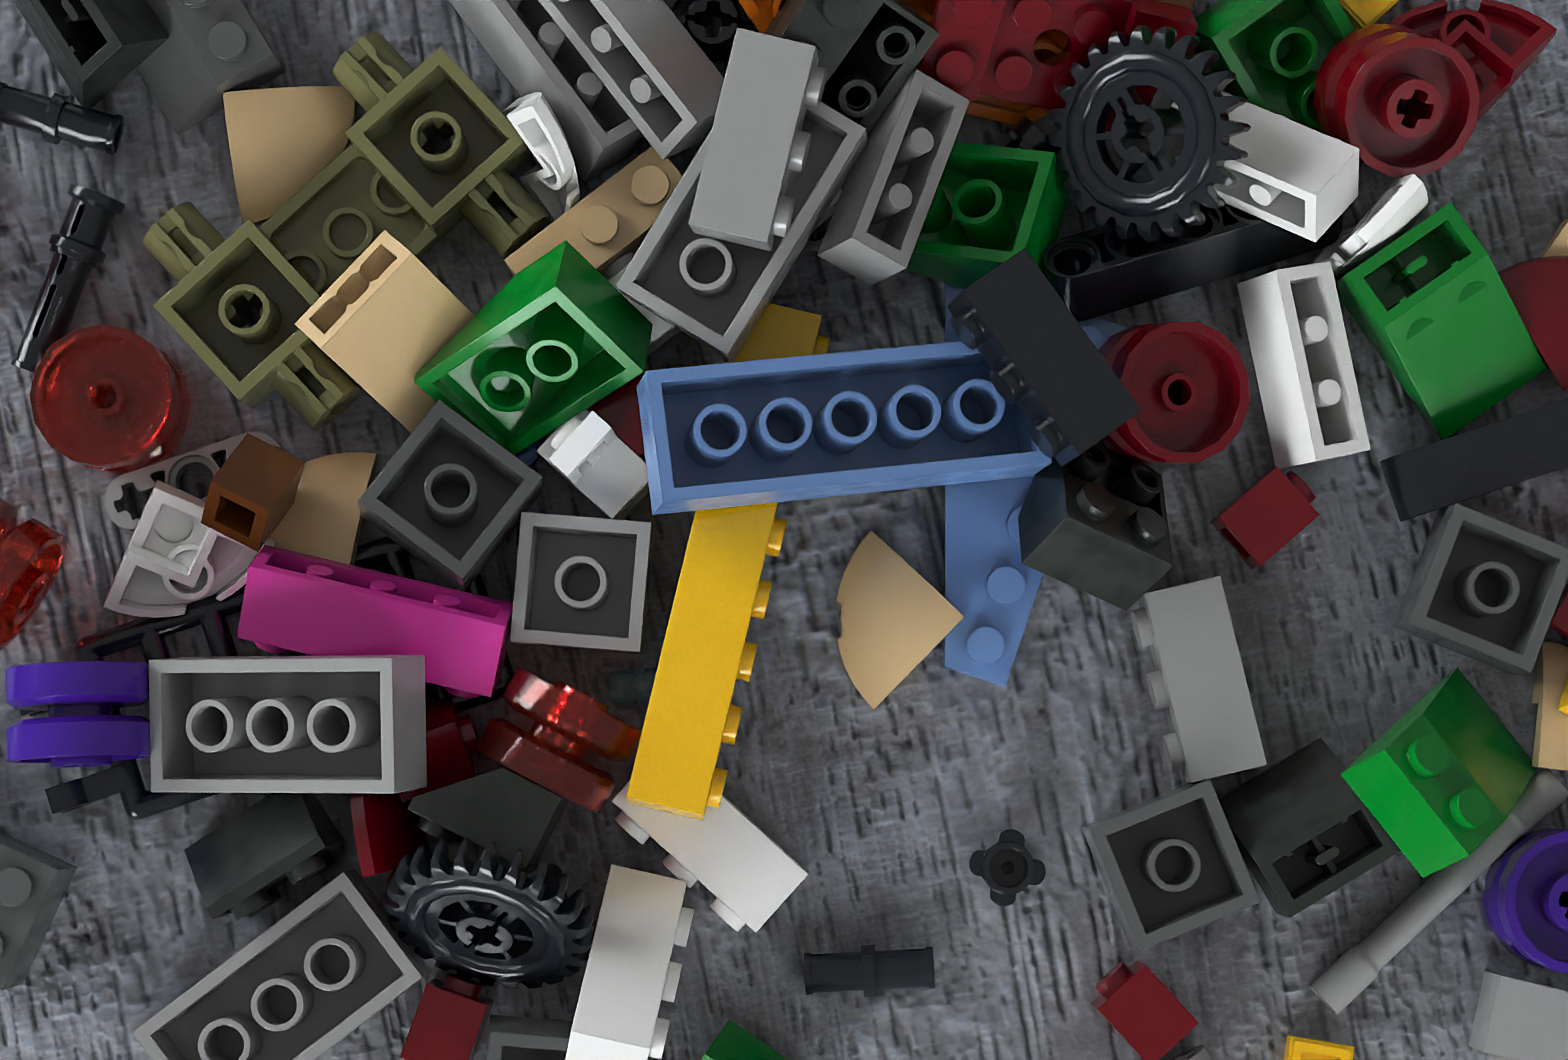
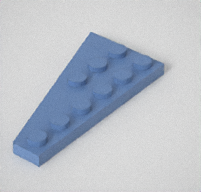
M944 283V343L961 341L952 327L951 317L953 315L947 306L965 290ZM1099 317L1078 322L1098 350L1110 336L1126 328ZM1035 474L1027 477L944 485V598L964 618L943 638V667L1001 687H1005L1043 576V573L1021 563L1018 516Z

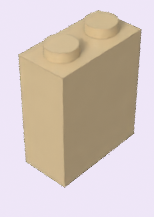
M384 230L302 315L295 325L412 433L436 403L414 382L416 373L475 315L412 252Z

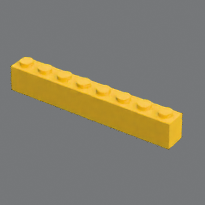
M770 303L734 362L827 354L830 338L818 335L822 315ZM779 502L695 511L626 795L627 803L702 821L706 806L720 807L728 770L717 768V760L722 742L735 744L743 707L731 704L737 679L746 682L750 680L758 644L746 641L751 617L764 620L773 582L761 579L766 555L779 557L787 520L775 517Z

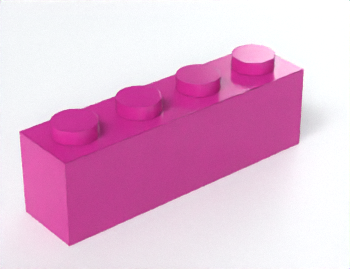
M264 545L248 568L237 638L253 641L259 649L278 654L296 651L313 656L425 655V682L441 685L445 691L458 697L475 698L480 695L491 697L502 674L511 630L513 603Z

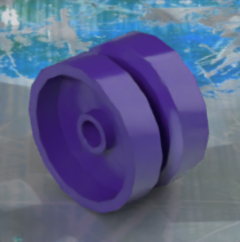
M71 661L27 664L6 668L5 703L20 710L48 711V717L19 720L6 729V762L50 763V767L61 768L112 765L113 761L150 758V720L142 716L112 715V709L141 706L149 701V663L134 661Z
M1543 828L1520 837L1491 865L1485 878L1483 905L1491 931L1508 952L1533 966L1555 972L1568 973V905L1566 907L1559 906V898L1562 891L1568 893V830Z

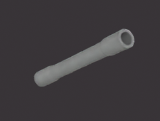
M1544 768L1536 772L1507 819L1470 856L1435 872L1359 945L1345 952L1310 985L1311 990L1334 1014L1338 1015L1377 978L1381 968L1520 837L1534 830L1568 797V791L1563 784Z

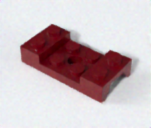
M937 0L930 24L939 31L940 35L913 71L916 69L972 101L977 100L979 93L1048 110L1065 108L1066 102L1059 96L1058 87L1060 84H1076L1070 70L1074 61L1085 62L1090 66L1088 49L1091 44L1098 43L1108 48L1109 37L1114 31L1125 32L1130 39L1132 31L1137 26L1145 25L1152 29V38L1162 27L1174 28L1177 31L1176 38L1173 41L1174 45L1180 38L1186 35L1195 36L1198 24L1190 8L1158 0ZM1057 29L1068 35L1066 47L1055 56H1041L1033 50L1036 38L1046 30ZM1150 85L1134 88L1142 103L1150 105L1157 88ZM1113 108L1105 124V131L1111 132L1112 124L1117 116Z

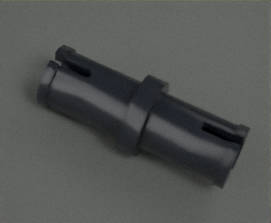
M0 82V123L40 133L45 142L57 145L61 140L105 151L106 154L114 155L123 134L124 116L119 114L113 115L73 104L68 95L54 93L52 97H48Z
M874 944L862 945L861 952L804 953L806 995L820 992L863 990L864 997L878 996V990L920 987L933 989L935 988L933 946L923 949L876 951Z

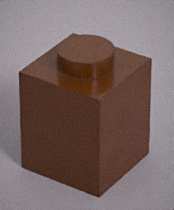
M247 433L211 480L201 523L259 552L292 507L305 462L288 454L283 449L272 446Z

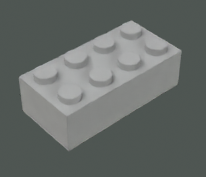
M821 101L818 108L807 105L801 131L811 133L808 155L802 173L791 170L785 196L795 198L793 215L787 236L775 235L771 251L696 234L688 223L711 134L710 131L615 287L625 297L734 362L868 143L866 128Z
M425 655L225 656L149 660L151 792L395 794L427 787Z
M356 869L342 872L133 1031L132 1034L152 1060H316L432 971L424 960L414 952L415 948L412 945L405 944L399 938V931L394 929L388 920V912Z

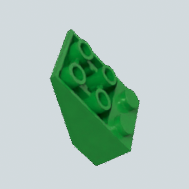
M1451 202L1336 282L1339 299L1440 440L1447 439L1546 369L1488 253Z

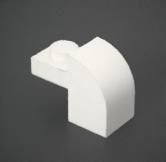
M585 409L560 425L537 450L546 462L608 519L624 520L649 493L646 463L616 436L612 427L594 411L590 413Z

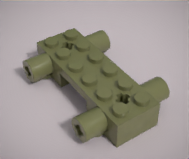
M377 31L369 33L365 37L362 36L357 43L340 56V59L333 68V76L367 112L345 132L352 144L266 222L257 228L248 219L225 240L191 202H184L174 208L172 207L162 218L149 227V231L143 239V245L178 282L153 307L239 401L254 409L276 389L313 431L325 427L342 414L358 397L361 387L301 331L295 323L384 230L420 259L465 218L501 258L506 259L541 232L550 219V216L512 176L532 157V152L502 112L441 47L414 70ZM441 135L446 141L450 135H453L449 140L452 147L447 152L439 154L437 151L435 155H432L434 151L429 143L432 138ZM250 304L258 310L261 308L259 312L261 319L252 327L246 324L241 328L247 321L242 314L243 309Z

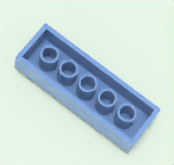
M962 341L647 370L636 386L652 515L1033 476L1051 464L1052 461L1033 442L1028 431V426L1031 423L1016 402L1014 404L1008 403L995 389L989 375L992 369L978 349L972 350Z

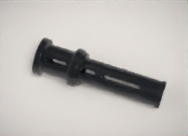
M70 184L67 192L72 197L61 229L58 234H51L48 243L51 244L49 250L54 252V255L34 304L15 358L11 362V365L51 379L53 374L51 372L91 267L98 268L99 263L103 264L106 254L101 249L115 214H122L125 204L75 184Z

